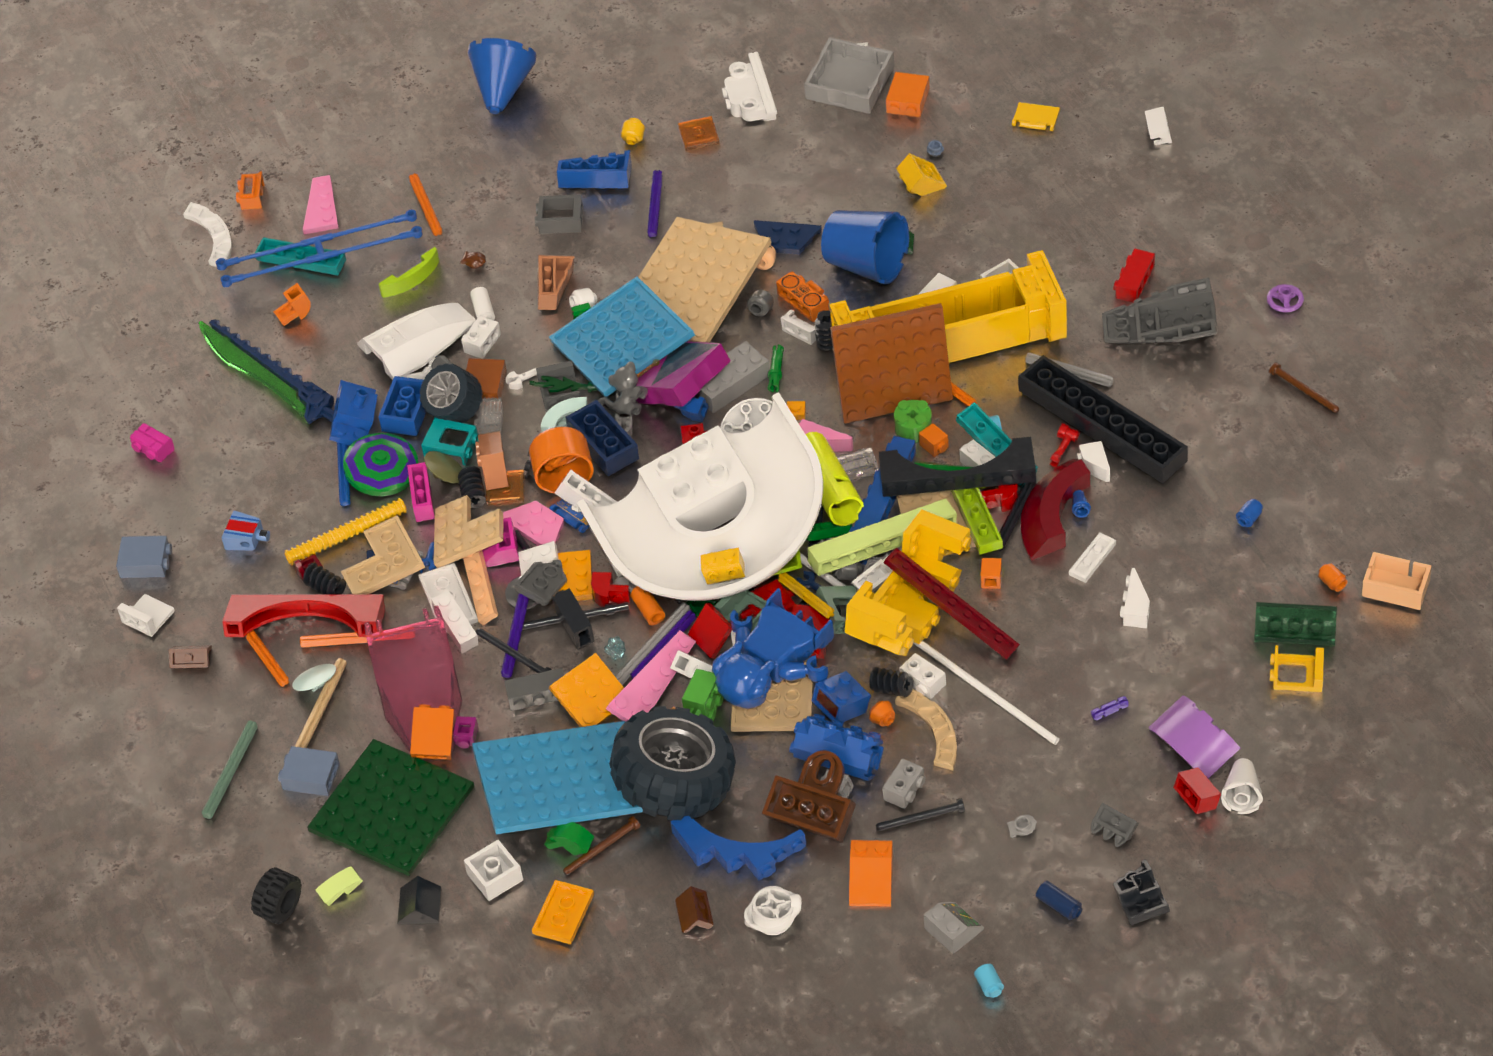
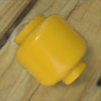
M637 118L626 120L622 126V139L629 145L640 143L643 140L644 124Z

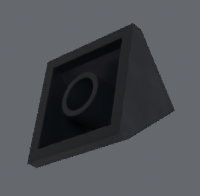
M416 876L400 888L398 925L439 923L441 886L420 876Z

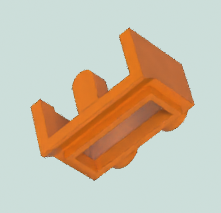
M262 171L256 174H241V180L237 181L238 190H240L236 192L237 203H240L241 210L261 209L260 196H263L262 186H265Z

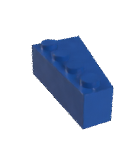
M626 150L624 154L618 155L615 152L608 153V156L605 157L592 155L584 160L582 157L559 160L557 166L558 188H628L632 169L630 150Z

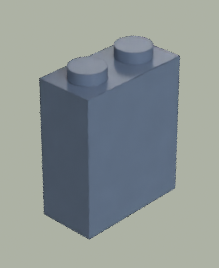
M167 536L122 537L116 564L120 578L165 577L166 569H169L170 565L168 557L172 554V544L168 542Z
M291 746L289 753L285 755L283 770H280L278 775L282 789L329 796L340 765L337 752Z

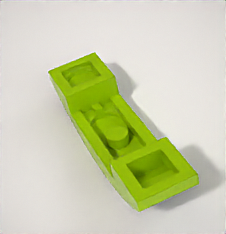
M433 247L421 255L422 262L398 278L392 274L380 282L381 296L385 298L401 294L424 281L439 263L437 248Z

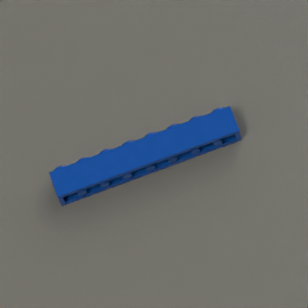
M893 436L891 443L888 442L886 451L898 450L901 456L912 462L916 454L915 440ZM880 468L875 471L874 482L868 487L867 498L863 499L864 507H862L861 512L858 514V520L855 521L854 527L851 526L849 532L888 519L896 496L883 497ZM868 559L859 562L863 565H866Z

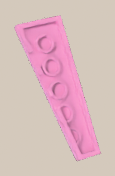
M679 631L609 703L606 710L625 722L642 710L648 713L656 705L677 672L670 667L678 650L688 654L696 641L682 631Z

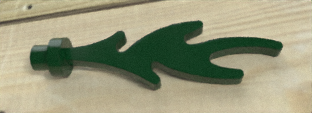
M541 376V380L548 382L529 381V384L532 386L551 387L549 392H561L571 388V392L578 390H588V393H592V391L597 392V389L591 382L582 384L563 377V381L554 377Z

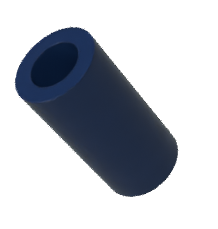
M1044 881L1038 888L1036 898L1067 919H1077L1082 913V903L1050 881Z

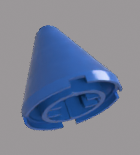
M484 38L482 43L476 44V41H473L469 44L468 57L486 109L490 113L499 114L505 109L535 65L537 55L532 48L529 47L527 51L522 48V43L500 38Z

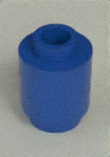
M1256 499L1246 501L1236 514L1237 522L1243 527H1251L1262 513V504Z

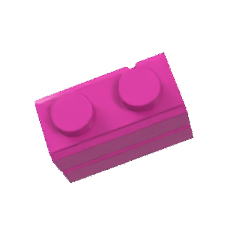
M145 423L130 435L132 448L138 453L140 451L143 452L150 460L155 459L158 462H162L167 455L169 456L174 451L172 438Z

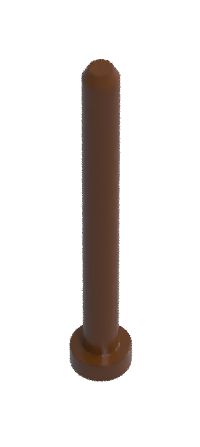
M1275 362L1271 366L1269 373L1273 376L1277 374L1332 412L1337 413L1339 411L1337 405L1281 369L1279 363Z
M631 816L627 824L563 869L564 874L569 875L632 829L638 830L641 826L637 819Z

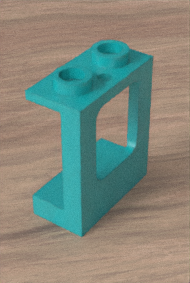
M434 418L421 444L423 456L425 457L430 451H438L461 457L462 464L466 465L468 459L472 457L475 442L479 441L476 426ZM445 429L461 430L469 434L462 446L444 444L439 441Z

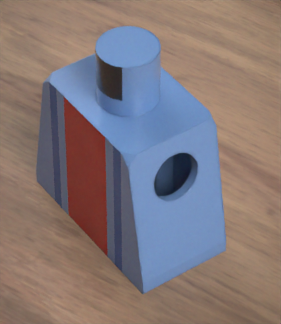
M233 511L221 538L225 550L253 551L256 549L259 541H269L270 531L263 530L259 518Z

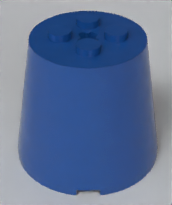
M837 210L830 215L823 229L821 239L823 258L831 265L882 284H889L897 278L904 266L901 262L904 253H908L909 227L906 218L901 216L899 212Z

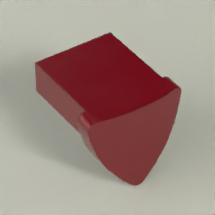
M315 554L301 561L299 559L293 561L295 571L302 581L304 572L311 563L314 562L318 566H322Z

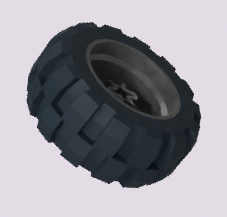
M666 706L652 707L648 713L642 710L634 714L620 727L614 739L609 765L611 768L610 774L617 791L622 792L623 798L633 807L635 805L642 807L643 813L654 817L659 814L667 816V820H682L684 816H690L691 819L703 816L709 810L712 811L726 798L735 772L736 759L728 735L721 727L716 728L713 725L712 719L703 714L699 716L692 714L690 709L676 707V710L667 709Z

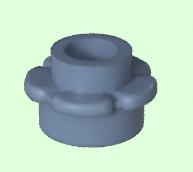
M932 140L928 143V154L938 156L944 151L940 141Z

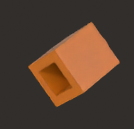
M932 423L919 432V445L935 458L949 448L948 435Z
M982 558L981 588L1001 589L1002 558Z

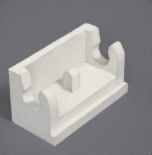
M1164 106L1145 111L1150 138H1161L1160 140H1155L1154 145L1172 143Z
M789 310L781 317L782 331L812 345L816 341L815 325L812 326L797 318L796 315H793L795 311Z

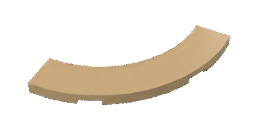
M914 689L908 697L897 696L895 705L914 712L930 727L936 741L934 766L953 770L956 763L957 742L952 723L943 709L936 702H932Z

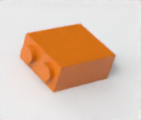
M895 72L886 98L887 113L921 117L930 90L929 76Z
M425 704L414 707L411 757L452 760L454 709L445 705H441L439 708H431L430 705Z

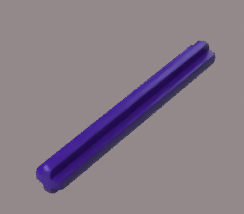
M654 170L652 176L647 229L649 237H656L658 231L663 177L661 170Z
M518 593L507 645L517 651L529 600L528 597ZM507 653L504 656L501 674L504 678H511L516 659Z
M688 610L630 673L632 679L679 631L684 632L696 619L694 612Z

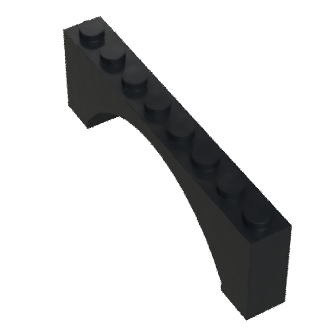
M1031 437L1012 438V443L1007 449L994 459L982 465L963 470L946 471L930 469L907 460L898 453V450L879 451L883 497L1036 482V466Z

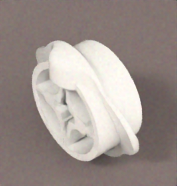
M778 886L765 887L755 894L752 902L745 909L744 923L747 927L764 934L779 935L790 928L795 917L800 913L802 906L801 896Z

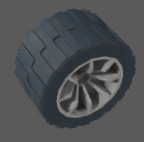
M449 363L440 364L430 370L425 376L424 381H422L420 402L426 412L438 419L459 423L467 422L475 415L482 402V386L473 374L461 367Z

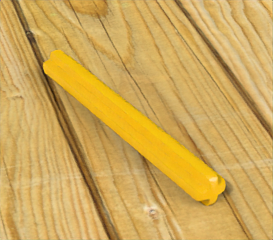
M787 572L778 575L780 583L825 618L829 619L834 616V609Z

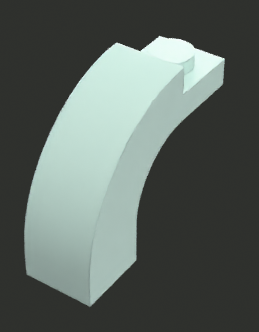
M587 397L570 398L554 405L543 417L541 431L543 432L554 427H567L565 417L588 405Z

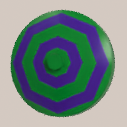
M373 433L357 439L348 447L343 459V470L347 481L358 491L372 496H389L397 494L410 486L407 465L418 464V456L413 446L405 439L389 433Z

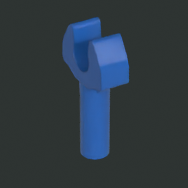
M434 542L430 543L426 558L421 559L425 567L429 566V571L437 569L433 560Z

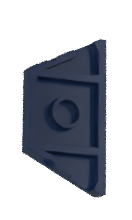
M754 220V228L758 235L769 237L772 242L771 246L774 247L776 253L800 255L805 250V247L813 242V237L817 233L820 234L822 232V225Z

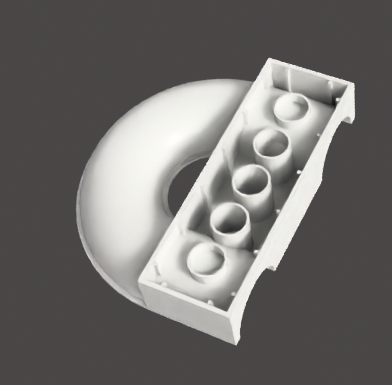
M779 392L772 396L773 405L767 417L754 428L742 433H727L721 430L719 426H716L637 469L639 473L637 484L622 500L602 507L589 505L584 499L577 502L617 577L624 576L634 585L656 595L680 600L704 601L724 598L746 591L773 576L794 557L807 539L818 517L823 497V475L818 456L811 442ZM735 518L733 521H731V522L728 523L727 525H725V526H723V527H721V528H719V529L713 530V529H715L716 527H718V526H720V525L726 523L727 521H729V520ZM739 547L745 564V577L707 585L701 571V555Z

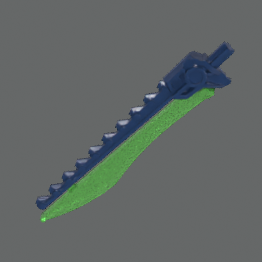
M211 320L209 322L211 327L203 321H199L198 324L206 342L224 363L266 385L293 407L301 417H304L308 424L322 417L332 422L334 410L331 409L334 405V397L312 382H303L302 375H292L291 368H282L281 361H272L271 354H261L260 347H251L250 341L241 340L238 333L231 334L230 327H221L219 320Z

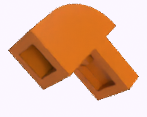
M296 283L283 292L288 302L273 311L283 326L298 316L302 320L311 308L309 298L299 284Z

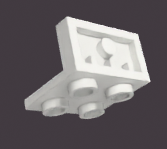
M144 594L134 606L121 603L117 607L122 623L151 637L175 611L172 606L147 594Z

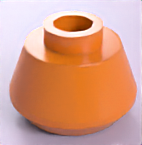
M882 700L871 708L869 720L872 723L883 727L889 726L894 722L895 712L891 702Z

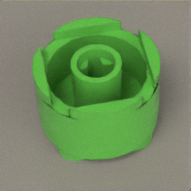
M902 400L898 403L894 411L895 433L897 436L915 440V443L919 442V432L932 424V412L926 401Z

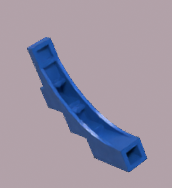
M684 816L682 820L670 821L673 835L697 866L708 863L712 858L716 857L725 871L730 873L746 864L758 881L771 876L776 871L775 863L782 862L786 857L806 847L805 834L801 829L783 839L748 843L729 840L711 833L694 819H691L690 816Z

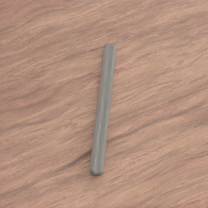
M682 603L615 675L622 685L631 676L630 673L678 620L690 610L689 605Z

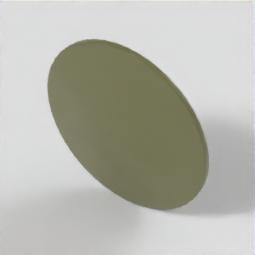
M430 451L425 455L424 462L433 473L434 478H440L449 483H459L458 474L462 467L456 460L438 451Z

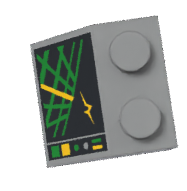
M939 902L924 914V928L953 954L984 930V927L956 902Z

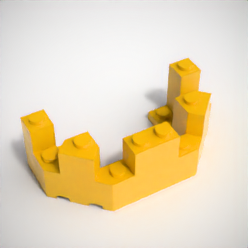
M921 509L903 532L902 552L954 592V589L959 584L962 570L942 562V559L947 550L960 555L964 549H968L971 544L970 529ZM892 571L875 594L872 592L873 583L865 581L849 601L846 607L845 633L897 655L907 656L913 642L920 645L924 638H928L932 627H936L939 623V606L927 602L928 598L896 572Z

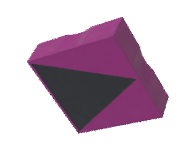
M687 341L637 376L638 382L636 386L646 387L648 393L644 399L637 398L636 401L642 404L684 406L731 360L721 343Z

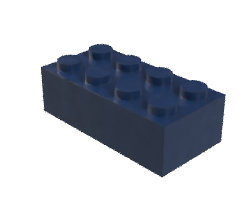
M597 400L565 417L567 427L574 428L585 436L591 458L607 476L639 459L637 443Z

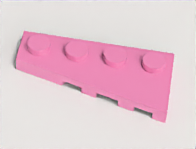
M330 175L312 179L303 225L304 235L338 228Z

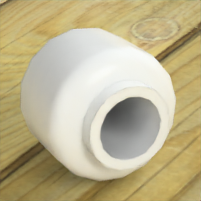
M590 288L574 290L569 297L570 307L588 302L590 307H593L597 303V296Z

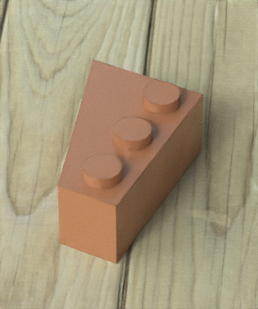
M538 255V310L557 309L573 273L574 256Z

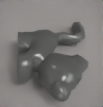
M629 361L624 367L619 368L615 374L608 378L609 384L614 386L618 392H621L620 397L615 402L611 401L608 397L598 399L602 406L606 404L610 409L619 414L638 415L642 406L636 400L637 398L644 399L648 393L646 387L636 386L638 377L635 373L636 368L633 362Z

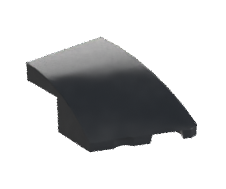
M1146 859L1141 862V866L1138 869L1128 871L1124 877L1119 878L1113 883L1130 925L1170 912L1169 905Z

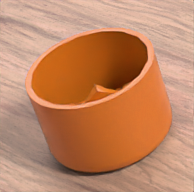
M571 427L550 428L537 435L530 445L529 456L535 482L542 490L554 493L570 470L588 482L594 472L587 439L580 431Z

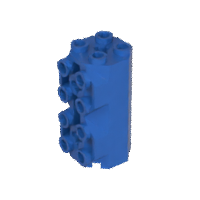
M814 714L813 717L807 716L802 722L796 723L794 733H796L795 739L789 748V752L793 753L795 758L806 761L810 755L817 751H830L836 754L843 762L845 774L867 781L874 778L875 774H872V772L880 767L884 747L880 746L883 744V740L880 739V733L873 731L869 733L863 732L862 728L858 726L844 728L842 721L825 720V716L820 714ZM826 760L822 762L821 766L830 769L831 762Z

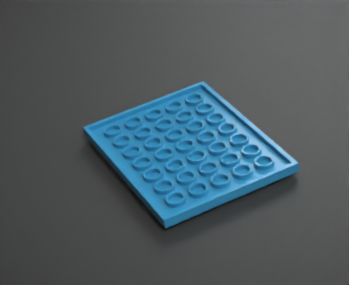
M625 721L472 743V750L495 834L643 812L642 807L638 805L633 807L623 798L622 792L617 791L610 774L609 762L614 739Z

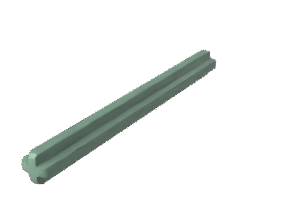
M249 720L246 723L202 810L204 818L211 819L258 728L255 721Z

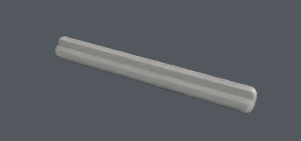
M1029 352L1025 362L1033 364L1041 355ZM1049 358L1080 379L1111 387L1113 384L1112 376Z

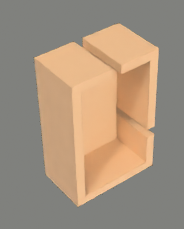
M1373 552L1363 580L1362 596L1420 610L1430 582L1431 565L1414 562L1412 577H1410V560Z

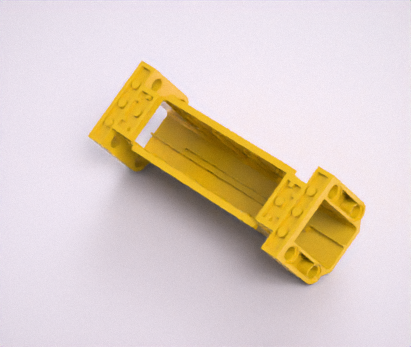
M1043 250L1027 254V266L1013 269L1012 274L1005 272L852 311L849 310L846 300L829 304L831 327L941 303L949 363L1048 338L1049 342L1067 337L1066 299Z

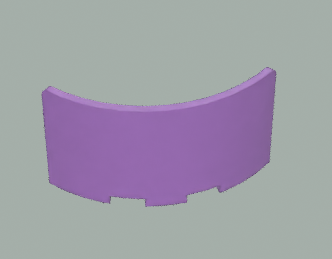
M1184 695L1149 726L1150 731L1169 744L1193 769L1199 768L1207 778L1211 777L1240 749L1224 729L1220 730L1216 725L1212 724L1213 718L1204 710L1200 711L1196 704Z

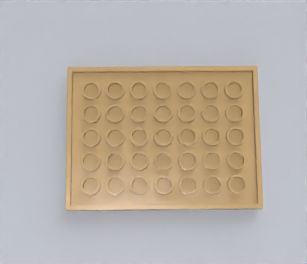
M676 217L638 278L694 331L695 336L689 339V342L710 343L772 242L769 237Z

